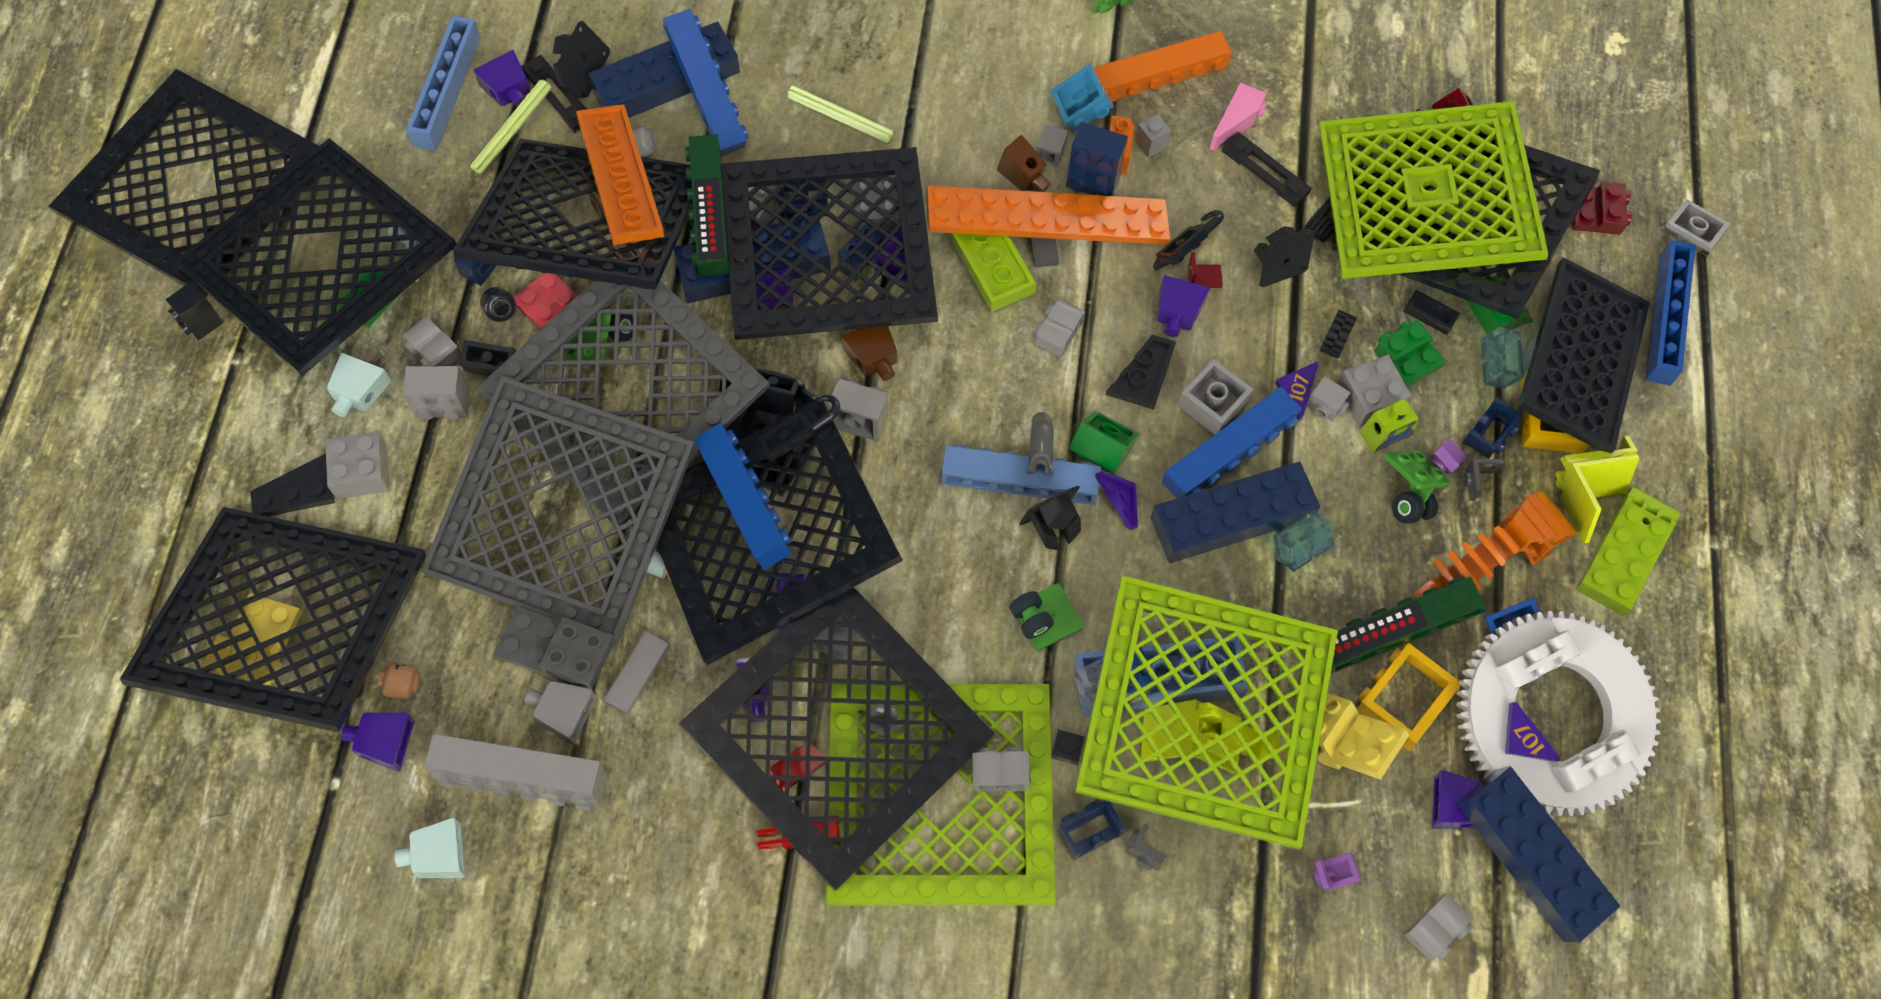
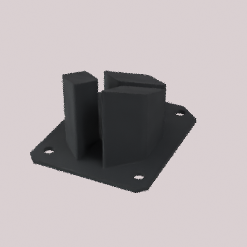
M584 21L577 23L572 35L562 34L555 37L552 53L561 55L558 62L553 64L559 85L567 87L578 98L588 97L592 90L588 73L602 68L610 55V48Z
M1284 226L1266 237L1270 243L1269 246L1267 243H1258L1254 252L1262 262L1259 285L1266 287L1306 272L1309 268L1315 232L1309 229L1296 232L1293 227Z
M1080 486L1067 489L1034 505L1026 511L1019 525L1021 526L1032 521L1045 548L1058 550V538L1053 528L1061 530L1068 544H1070L1081 531V518L1071 501Z

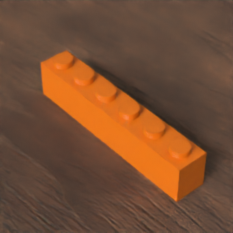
M1218 31L1093 68L1111 101L1114 102L1119 98L1135 96L1143 91L1155 90L1167 84L1179 83L1184 79L1200 77L1205 73L1215 70H1223L1229 66L1232 51L1222 32Z

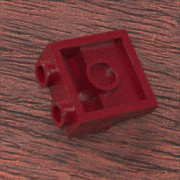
M1601 181L1598 187L1593 186L1572 223V230L1621 235L1632 220V212L1627 211L1631 192L1626 191V184Z

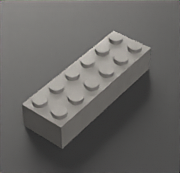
M436 734L432 736L424 768L431 774V777L436 779L438 785L443 787L455 788L456 784L466 786V790L481 793L483 789L492 790L493 794L501 797H509L510 794L521 795V799L536 802L537 798L546 799L549 804L564 806L565 803L576 804V808L591 811L592 807L601 809L609 777L600 761Z

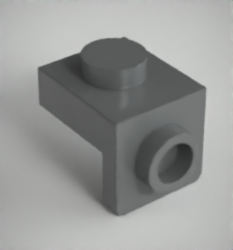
M1144 824L1141 831L1135 828L1127 842L1131 845L1128 854L1136 858V862L1141 867L1147 870L1154 869L1158 871L1166 855L1142 841L1149 829V826Z

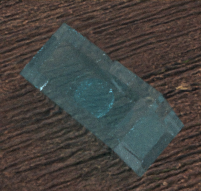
M1499 327L1481 338L1482 359L1486 360L1483 363L1484 385L1505 389L1524 378L1520 331Z
M1312 511L1273 536L1276 559L1293 572L1312 561V555L1318 557L1334 547L1332 523L1316 511Z

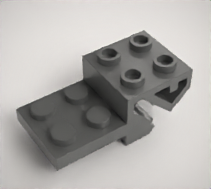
M517 606L493 655L495 658L541 674L547 680L592 690L614 645L615 639L613 635L562 617L559 622Z

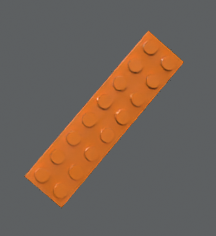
M625 105L576 111L613 245L664 237L661 220Z

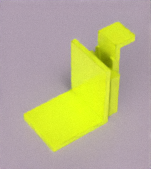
M1629 435L1623 436L1619 449L1613 453L1595 451L1565 455L1560 459L1566 470L1556 472L1557 480L1555 484L1558 490L1562 491L1560 499L1583 544L1590 542L1601 512V507L1596 497L1627 493L1640 459L1637 455L1638 450Z
M1194 699L1175 703L1202 746L1239 725L1242 721L1241 717L1209 702L1202 703ZM1169 704L1155 709L1163 722L1175 716ZM1151 712L1144 716L1143 727L1147 732L1159 726ZM1178 719L1167 725L1174 739L1186 733ZM1247 725L1238 730L1246 743L1258 737L1254 729ZM1162 729L1150 736L1158 750L1170 743ZM1274 731L1266 736L1273 749L1276 750L1280 746V734L1278 731ZM1234 733L1222 740L1230 754L1242 747ZM1190 736L1178 743L1185 756L1198 750ZM1145 739L1142 741L1141 760L1154 753ZM1261 740L1250 746L1258 761L1270 754ZM1217 743L1205 750L1214 764L1226 757ZM1173 746L1161 753L1164 759L1179 757ZM1245 750L1233 757L1237 764L1240 754L1248 756ZM1201 753L1195 756L1196 758L1205 761ZM1154 757L1153 759L1149 760L1148 762L1159 761V760H1158L1157 757ZM1229 761L1218 766L1223 770L1236 774Z

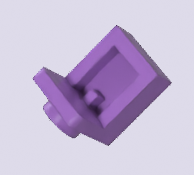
M1448 439L1430 454L1434 459L1432 460L1434 466L1443 472L1445 471L1447 474L1453 472L1467 458L1466 454L1452 439Z
M1351 852L1325 861H1315L1317 869H1314L1313 872L1316 882L1319 886H1323L1325 890L1332 891L1362 881L1354 855Z

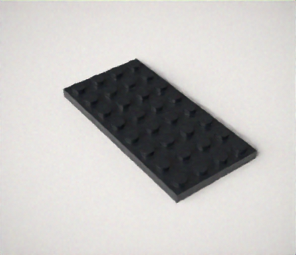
M1563 257L1556 267L1517 408L1600 451L1613 453L1617 445L1650 302Z

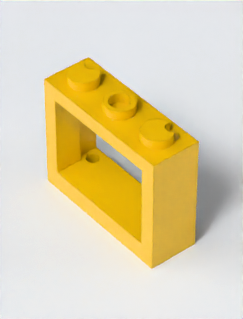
M1527 371L1521 378V392L1523 389ZM1521 410L1522 447L1572 453H1584L1590 445L1567 433L1542 431L1540 419Z
M1408 643L1403 650L1397 647L1388 659L1392 663L1387 670L1382 667L1375 675L1373 680L1377 683L1372 690L1366 687L1357 700L1361 704L1357 707V711L1361 715L1405 728L1409 737L1403 744V747L1410 751L1461 685L1458 684V679ZM1404 661H1407L1443 688L1412 730L1374 702V699Z

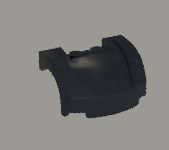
M754 368L770 383V387L741 413L726 430L732 429L740 441L815 401L818 397L805 389V384L798 379L779 372ZM720 380L719 392H722V380ZM802 442L798 445L796 452L806 454L810 444ZM782 455L778 457L776 465L782 467L787 456ZM792 458L788 468L799 470L803 459Z

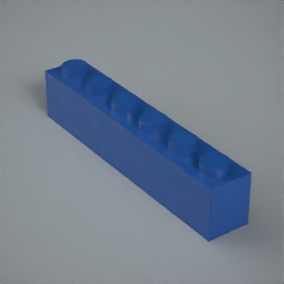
M687 9L663 18V28L709 135L718 134L721 156L745 148L746 139L749 138L745 126L740 125L738 121L739 112L737 106L729 100L728 95H730L728 85L726 81H721L718 74L721 72L716 59L712 60L709 53L711 46L707 37H702L700 32L702 26L698 16H693L691 9Z
M1670 240L1660 254L1645 379L1647 381L1671 386L1683 371L1696 245Z
M1282 387L1278 388L1167 469L1162 483L1176 498L1203 491L1202 489L1208 485L1214 486L1222 479V474L1226 471L1233 472L1241 465V460L1245 457H1253L1260 451V446L1264 443H1272L1279 437V432L1283 429L1289 430L1299 421L1298 415L1302 408Z
M719 423L694 438L741 533L760 566L766 570L793 554L788 545L792 541L784 528L780 529L777 525L781 520L773 507L768 508L766 503L770 502V499L762 487L758 489L756 483L760 480L752 467L750 469L747 468L746 464L750 461L742 448L737 449L736 444L739 443V440L733 430L727 431L722 423Z

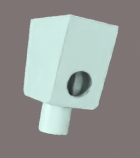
M341 353L327 386L330 395L336 400L331 409L332 412L340 417H346L351 407L367 411L391 382L385 369Z
M455 818L411 832L409 835L410 848L395 850L396 866L411 865L413 874L418 878L466 877L462 827Z

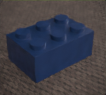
M1081 122L1071 148L1066 187L1076 192H1084L1091 195L1114 196L1121 176L1128 136Z

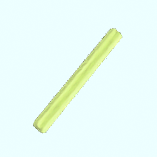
M545 80L538 81L472 162L470 167L475 173L480 175L484 173L549 93L551 86Z
M792 85L788 90L789 99L879 140L890 143L894 136L892 129L795 85Z

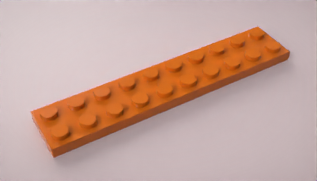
M927 185L926 189L928 232L1167 245L1170 241L1165 199Z

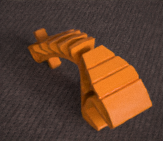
M1544 491L1533 493L1527 496L1519 506L1493 529L1491 537L1487 539L1483 533L1480 534L1477 538L1481 544L1474 549L1471 548L1467 541L1463 543L1462 546L1468 552L1465 556L1460 558L1453 550L1449 551L1447 555L1454 562L1451 567L1446 565L1440 558H1436L1433 562L1442 574L1439 577L1430 579L1414 592V595L1419 598L1423 596L1422 593L1433 587H1438V589L1449 585L1448 582L1461 576L1464 579L1472 577L1477 589L1480 590L1482 585L1478 580L1484 575L1489 579L1494 577L1491 570L1498 565L1501 567L1506 565L1507 562L1505 560L1510 556H1514L1520 551L1530 565L1534 566L1551 555L1553 547L1574 537L1578 531Z

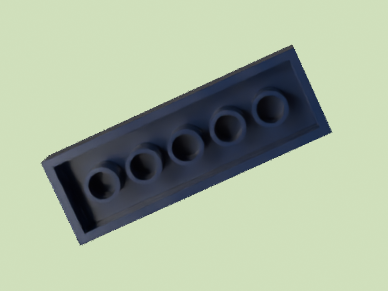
M716 21L700 29L702 37H707L711 46V51H709L712 60L716 59L721 72L718 74L720 79L723 80L740 73L738 55L719 22ZM669 41L588 73L592 90L601 107L624 104L628 118L691 93Z
M818 214L811 215L809 217L814 219ZM799 218L793 225L802 231L809 222ZM819 220L795 246L831 271L830 253ZM776 223L768 227L777 233L784 224ZM758 228L752 229V235L758 230ZM788 229L782 237L791 242L798 234ZM763 231L757 239L766 244L773 236ZM777 240L770 248L779 254L786 246ZM689 243L674 248L687 304L731 294L729 274L699 276L698 267H693L692 252L696 251V245ZM753 243L755 256L762 248ZM790 250L783 258L793 264L799 255ZM765 252L758 260L768 266L775 258ZM805 259L797 266L805 274L813 267ZM779 261L772 270L787 268V266ZM754 264L755 275H758L763 269ZM817 269L812 275L822 273V271ZM794 271L791 272V280L801 278Z
M1299 461L1154 505L1150 518L1170 564L1313 520L1321 506Z
M1511 766L1494 770L1456 802L1563 942H1581L1620 907V904Z

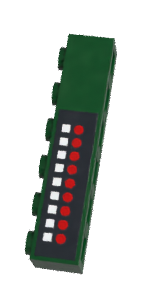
M718 134L690 136L689 147H685L686 162H690V167H686L687 182H692V188H687L689 203H693V209H689L690 224H694L695 230H690L691 244L696 245V251L692 252L693 267H698L699 276L729 274Z
M1463 576L1457 577L1448 582L1449 585L1441 589H1438V587L1430 588L1422 593L1423 596L1414 600L1412 597L1405 598L1399 601L1394 608L1389 610L1381 608L1371 613L1372 617L1364 620L1357 618L1346 623V627L1339 629L1337 633L1331 674L1485 613V604L1472 577L1466 579Z

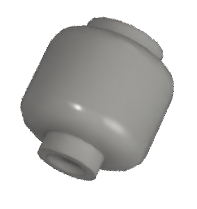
M645 126L632 128L640 156L644 158L652 156L654 149L657 148L654 132Z

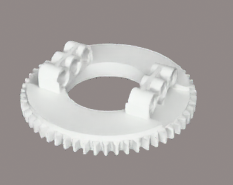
M1552 611L1545 612L1543 615L1541 612L1533 614V617L1531 614L1522 616V619L1518 617L1513 619L1512 623L1509 621L1502 624L1503 628L1495 629L1496 635L1493 633L1485 637L1487 642L1483 641L1478 644L1481 650L1477 649L1471 653L1475 659H1470L1466 662L1471 669L1462 670V674L1468 679L1460 680L1458 683L1465 690L1457 692V695L1462 697L1464 701L1456 703L1457 707L1463 709V712L1456 714V717L1464 720V723L1458 725V729L1466 730L1467 732L1460 737L1461 740L1470 741V744L1464 748L1465 751H1474L1470 761H1480L1476 770L1487 771L1483 779L1496 769L1511 766L1547 813L1551 814L1552 812L1553 816H1562V813L1564 817L1573 816V814L1579 816L1584 815V811L1586 814L1595 813V809L1604 810L1605 805H1614V799L1621 800L1624 798L1623 793H1631L1633 791L1630 785H1638L1640 783L1636 776L1646 775L1643 767L1651 766L1648 758L1655 756L1656 753L1652 751V747L1658 745V742L1654 739L1655 735L1660 734V731L1656 729V724L1661 723V720L1656 718V713L1660 712V709L1655 707L1658 697H1654L1652 694L1655 687L1649 685L1648 680L1651 677L1643 672L1646 668L1645 665L1640 666L1638 664L1639 656H1633L1630 653L1632 648H1625L1622 645L1624 641L1622 638L1618 640L1614 638V631L1605 632L1604 625L1596 627L1595 620L1585 622V616L1575 619L1574 613L1567 614L1564 617L1561 611L1554 615ZM1560 666L1573 669L1591 683L1600 698L1603 708V728L1597 743L1560 762L1505 754L1509 703L1515 702L1519 687L1538 679L1541 675Z

